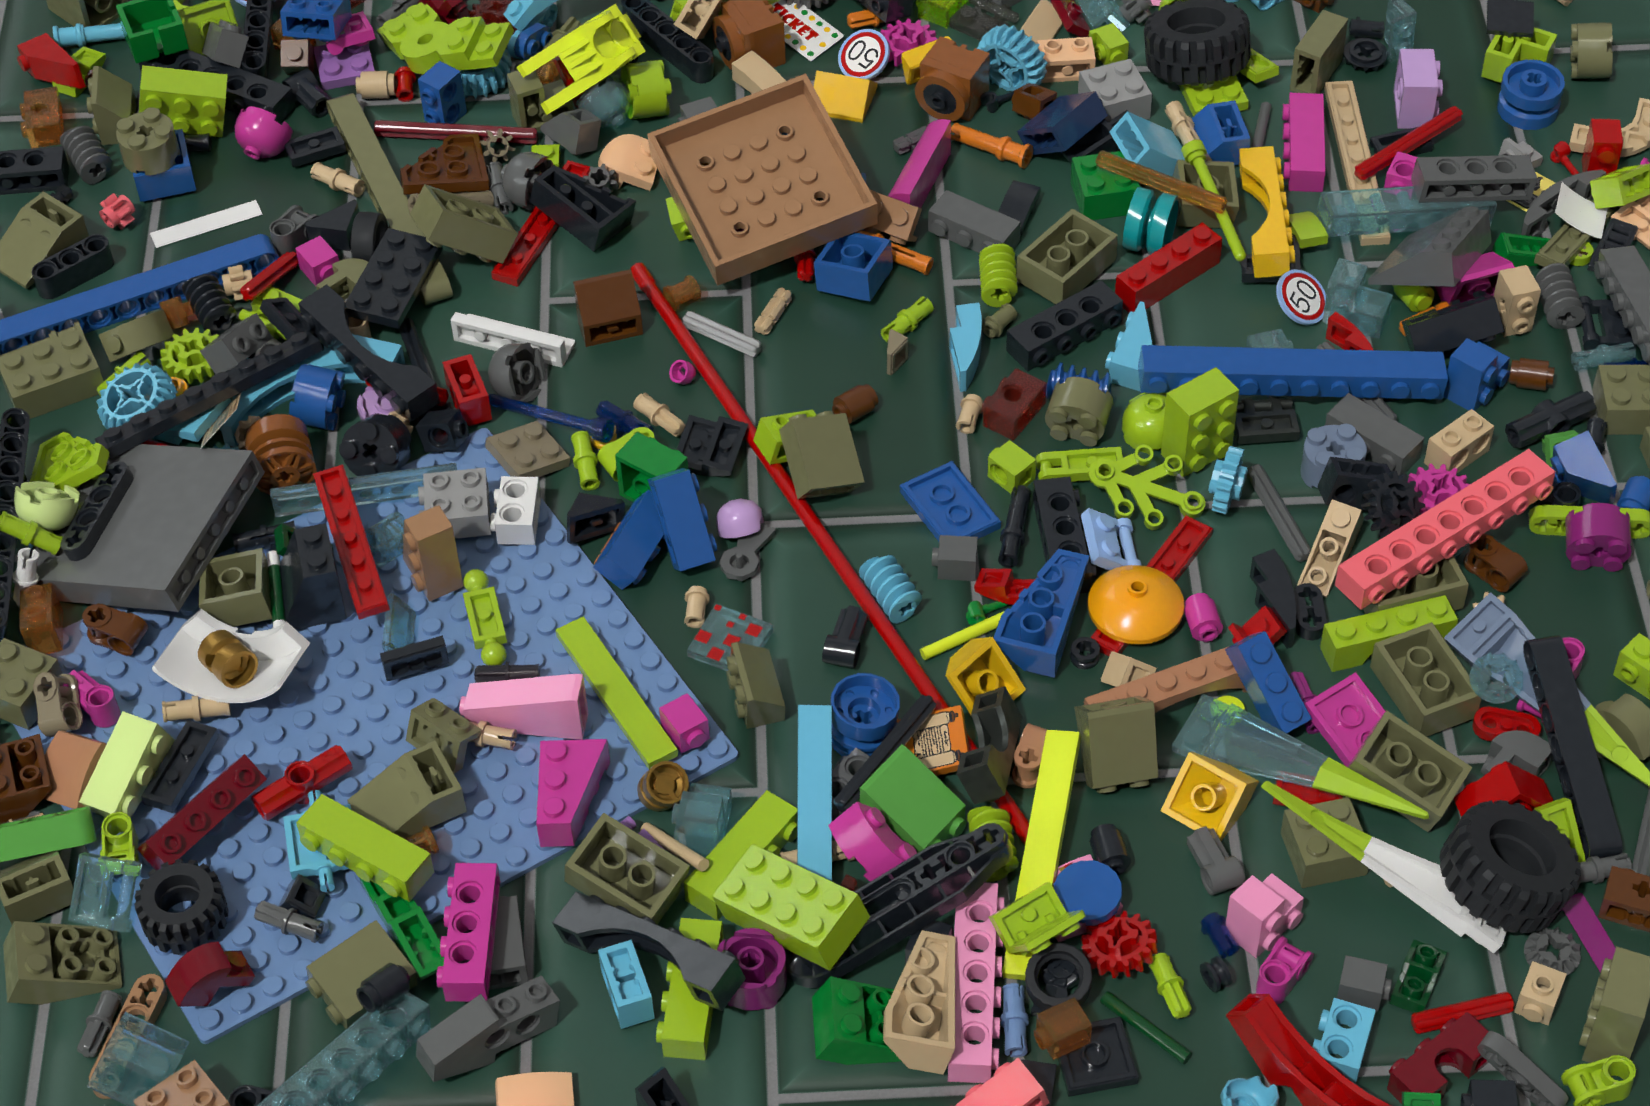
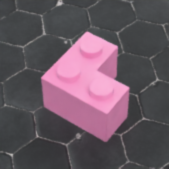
M1272 873L1263 882L1252 875L1230 895L1224 934L1253 957L1257 958L1265 950L1271 951L1284 931L1288 928L1292 930L1300 923L1303 917L1301 911L1304 897Z

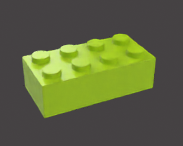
M754 844L750 846L712 895L725 919L743 928H758L768 931L783 948L829 971L870 918L857 893Z

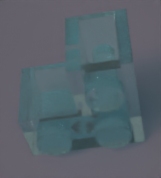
M1339 258L1328 281L1322 323L1328 324V318L1334 312H1337L1353 323L1364 335L1380 339L1390 315L1393 294L1364 287L1368 266Z
M691 783L690 791H683L680 804H674L672 824H676L674 839L706 858L726 836L733 807L731 788Z

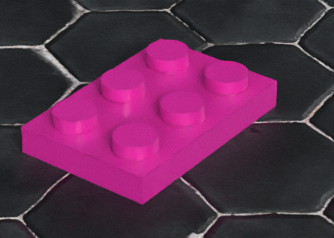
M1356 672L1304 704L1312 718L1311 721L1346 767H1348L1374 725L1386 712Z

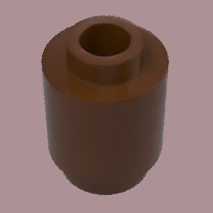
M1520 358V361L1512 360L1509 384H1516V388L1546 391V385H1553L1555 368L1549 367V361L1528 358Z
M869 384L857 385L834 398L832 411L834 414L846 413L848 423L851 424L874 410V407L878 405V396Z

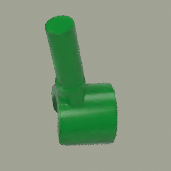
M979 601L970 602L968 612L966 613L968 624L972 626L985 620L986 613L1006 607L1007 604L998 601L984 605Z

